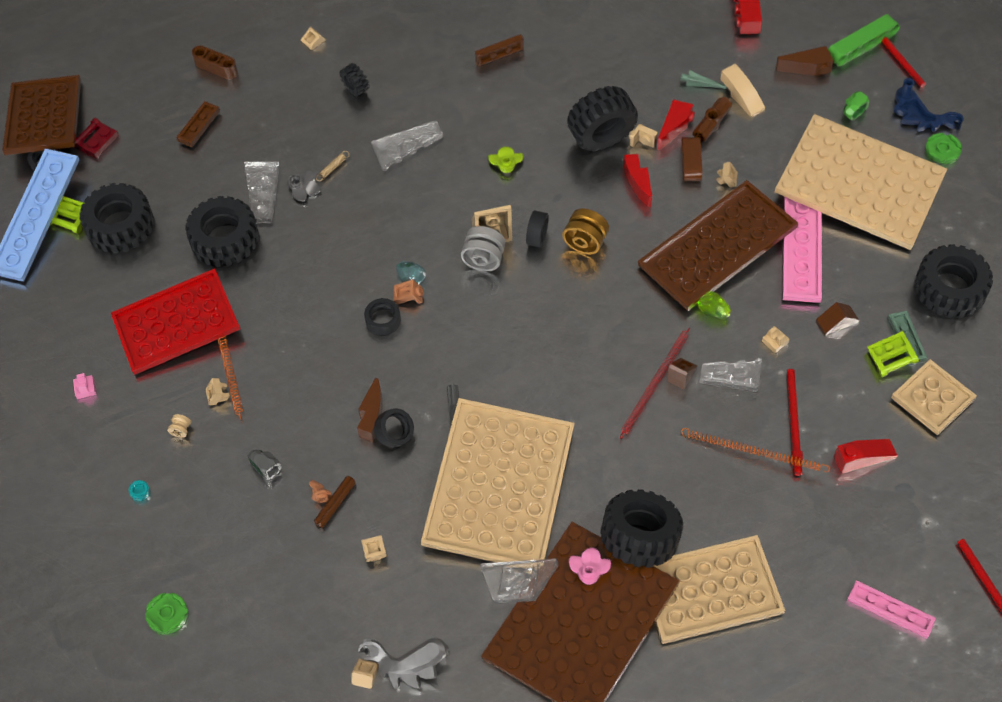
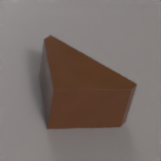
M836 302L821 314L816 321L824 334L828 335L858 323L859 319L849 305Z
M683 358L677 359L669 365L667 382L685 389L698 366Z

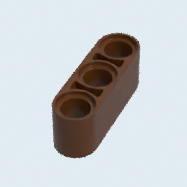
M201 45L192 49L193 59L198 68L228 80L237 77L238 70L234 58Z
M682 137L683 181H702L700 137Z

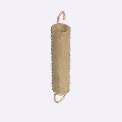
M341 153L319 173L320 176L325 179L346 160L345 155Z

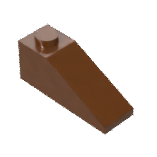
M823 46L778 56L775 69L776 71L817 76L831 72L833 59L827 47Z

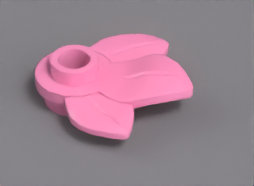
M588 548L582 553V557L571 556L569 565L571 570L579 575L580 580L584 584L591 585L598 580L600 575L610 570L611 560L601 559L597 549Z

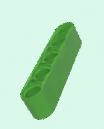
M888 14L878 18L830 46L828 51L833 62L837 66L847 63L880 44L883 38H890L895 35L900 29V24Z

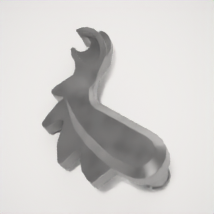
M371 638L365 639L358 649V652H365L366 649H369L370 654L365 659L376 661L379 664L380 677L385 678L389 675L391 683L396 689L401 687L400 679L409 686L420 688L419 676L425 679L436 678L435 665L442 661L446 654L448 655L449 653L448 645L439 638L426 640L400 658H393L386 652L382 644Z

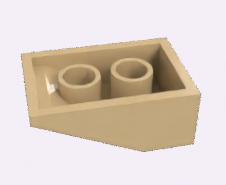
M511 205L474 212L471 220L472 228L477 226L489 227L501 233L506 242L512 241Z

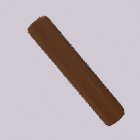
M346 476L314 519L317 526L323 528L353 488L355 480L352 477Z

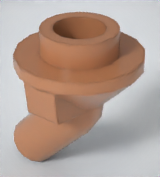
M315 480L310 481L309 486L313 488L312 499L318 503L327 502L332 493L325 489L321 483Z

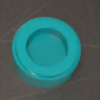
M137 480L129 486V494L133 500L143 501L149 496L150 488L145 481Z

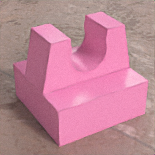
M84 373L76 375L77 379H73L76 398L81 399L96 395L93 376H86Z

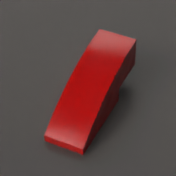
M638 154L624 155L623 167L629 185L638 198L647 207H651L652 191L648 167L640 168Z

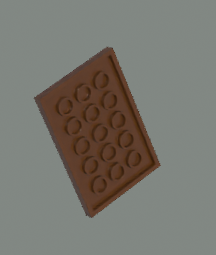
M80 75L11 83L2 148L4 155L75 147L81 86Z

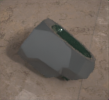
M251 450L247 455L252 466L267 480L273 478L282 468L281 463L270 452Z

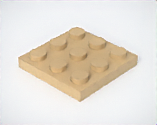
M930 359L897 389L891 398L936 435H939L976 399L977 395Z

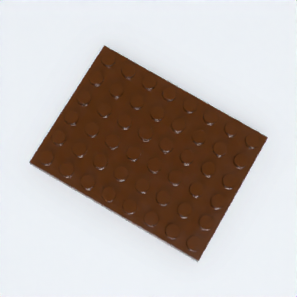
M571 522L482 653L481 658L553 702H606L680 584V580L654 566L645 568V566L635 567L634 564L623 563L622 559H616L612 552L609 553L600 536ZM595 548L599 551L601 559L611 560V568L607 573L600 575L594 584L587 585L580 580L577 573L571 570L569 559L571 556L582 557V553L586 549Z

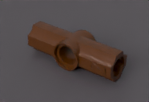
M724 96L719 97L714 105L706 110L704 118L693 131L692 135L694 137H700L701 142H706L712 132L719 128L721 120L732 107L729 99Z

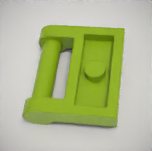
M63 196L50 225L55 224L70 229L73 233L80 234L83 229L80 220V209L83 202ZM61 215L76 221L71 223L56 217Z
M903 331L867 346L868 352L882 377L907 364L919 362L914 349ZM905 352L908 354V356L884 366L882 363Z

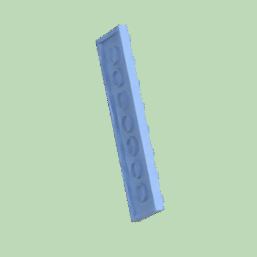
M49 149L44 150L0 243V276L24 282L80 160L78 156Z

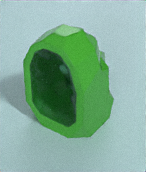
M861 91L853 93L845 100L844 115L850 120H854L863 114L869 105L868 96Z

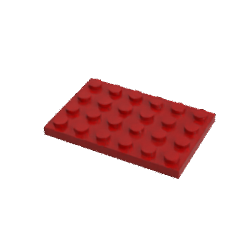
M215 268L111 312L134 375L241 329Z

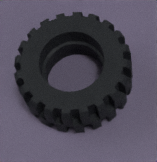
M605 86L604 88L596 89L594 92H589L585 97L580 98L579 102L575 103L572 110L569 111L567 124L581 148L587 151L604 150L606 147L614 146L613 144L619 143L624 137L629 135V132L637 124L638 112L624 89L617 86Z
M110 183L106 187L103 185L99 190L91 192L90 197L87 196L84 200L85 204L83 203L80 209L81 224L88 240L96 248L102 249L105 252L113 251V253H120L122 250L126 252L130 251L129 249L132 247H138L140 242L143 243L147 239L146 236L150 235L151 228L154 226V216L146 195L140 189H136L135 186L130 184L127 186L125 183H119V185ZM130 212V215L119 223H104L114 213Z
M217 196L218 198L216 199L209 198L207 202L199 203V207H195L191 211L192 215H189L186 220L185 230L194 255L200 261H205L208 265L212 266L215 264L217 267H222V265L232 266V263H239L244 257L247 258L250 255V251L253 252L256 248L259 232L255 216L250 207L240 199L234 200V197L229 196L227 198L223 196ZM222 225L237 227L233 233L222 238L208 236L213 229Z
M949 244L948 247L945 245L939 246L937 249L929 251L922 259L914 284L916 294L920 296L919 300L922 304L927 305L926 308L930 311H936V314L940 316L944 314L949 318H953V316L961 318L965 314L967 316L972 315L985 303L992 287L993 273L990 270V265L987 261L984 262L985 258L981 254L977 255L975 250L966 249V246L960 245V247H957L955 244ZM938 275H957L969 287L963 289L952 288L944 284Z
M641 489L637 491L627 490L625 493L622 492L613 497L606 506L600 531L601 539L609 553L612 552L616 559H622L625 564L631 563L635 567L645 566V568L653 567V565L659 566L669 561L675 555L683 531V518L678 508H674L675 505L670 500L667 501L661 494L658 496L655 492H644ZM631 525H641L652 531H642Z

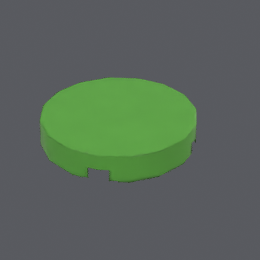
M933 134L928 138L925 145L927 156L939 164L954 163L959 159L962 152V144L959 139L951 134Z
M162 593L152 598L147 605L146 621L150 628L157 633H174L185 624L188 617V607L183 598L176 593Z

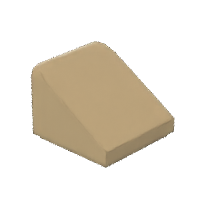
M310 27L301 38V41L312 50L325 42L326 39Z
M358 659L352 671L351 683L371 689L379 664Z

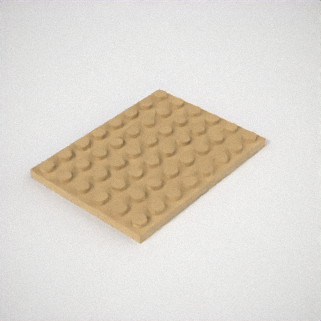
M814 114L774 192L911 250L947 168Z
M459 398L423 531L421 546L538 572L546 556L575 423Z

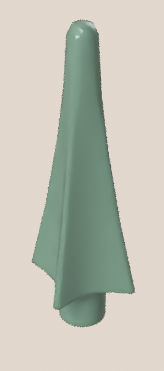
M691 70L689 75L683 73L680 80L686 81V86L727 89L724 84L703 77Z

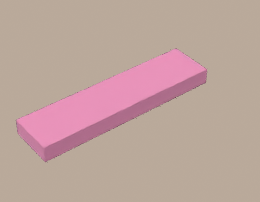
M857 580L847 601L925 638H928L936 620L935 617Z

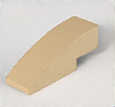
M736 64L722 70L720 80L731 91L730 96L750 117L765 110V106L757 91Z

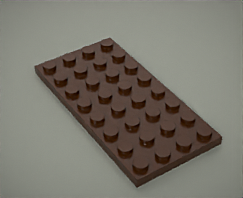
M746 180L638 260V266L689 311L798 228V222Z

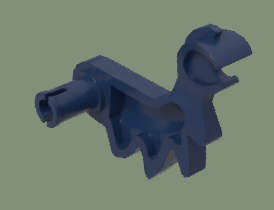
M911 78L904 80L903 87L896 91L895 100L898 104L893 110L897 115L904 116L901 123L918 125V132L929 127L934 132L941 125L954 129V122H957L960 130L964 120L963 115L957 112H947L942 115L930 113L913 90L914 80Z

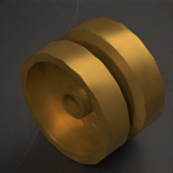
M580 208L572 213L569 223L562 232V237L565 243L575 251L583 254H595L599 251L603 240L609 232V224L597 212Z

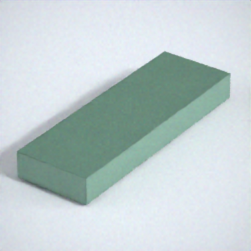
M907 310L889 314L888 320L894 334L903 331L919 359L917 363L925 362L927 355ZM907 352L903 353L904 357L908 356Z

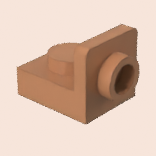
M413 279L394 285V302L397 305L411 300H415L418 304L423 303L424 290Z

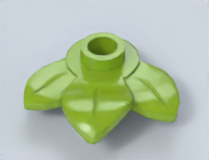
M504 146L498 150V154L488 155V160L492 165H497L501 172L509 173L514 170L515 164L523 160V153H514L511 147Z

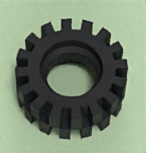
M350 63L339 71L342 78L341 81L344 82V86L347 87V90L352 95L354 94V96L358 97L369 89L370 85L366 75L363 74L364 72L355 63Z

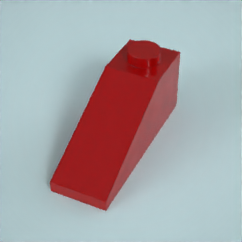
M673 99L658 137V150L664 148L688 128L689 122H693L695 116L693 104Z
M890 439L852 441L837 446L834 454V459L841 474L898 457Z

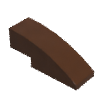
M378 378L374 379L358 409L361 419L357 427L358 435L360 438L370 442L375 440V421L382 414V394Z

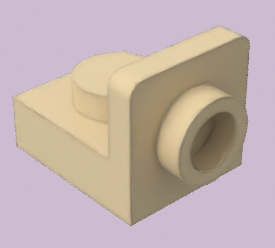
M639 124L635 130L633 129L630 132V146L634 147L639 141L644 145L654 148L657 144L658 132Z

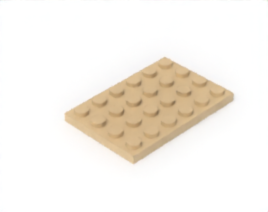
M758 535L673 555L664 564L659 566L653 565L680 580V584L655 622L662 644L785 613V608Z

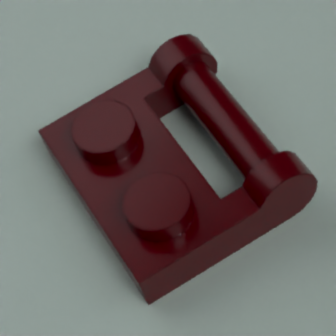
M93 118L90 122L91 124L76 138L75 147L97 159L119 134L115 129L101 123L97 118ZM95 129H98V131L86 143H83V141Z

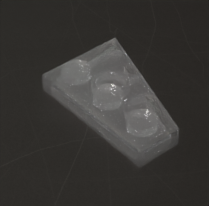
M757 358L755 361L750 362L738 360V363H727L725 361L702 363L699 383L758 392L762 358Z

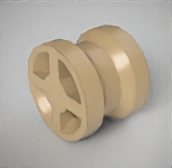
M173 415L171 419L172 425H169L167 431L176 437H186L188 433L187 427H190L191 420L183 415Z

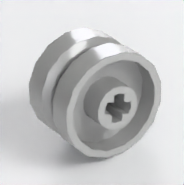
M484 226L470 228L460 253L461 259L466 265L476 270L493 271L500 265L506 240L501 233L492 228Z

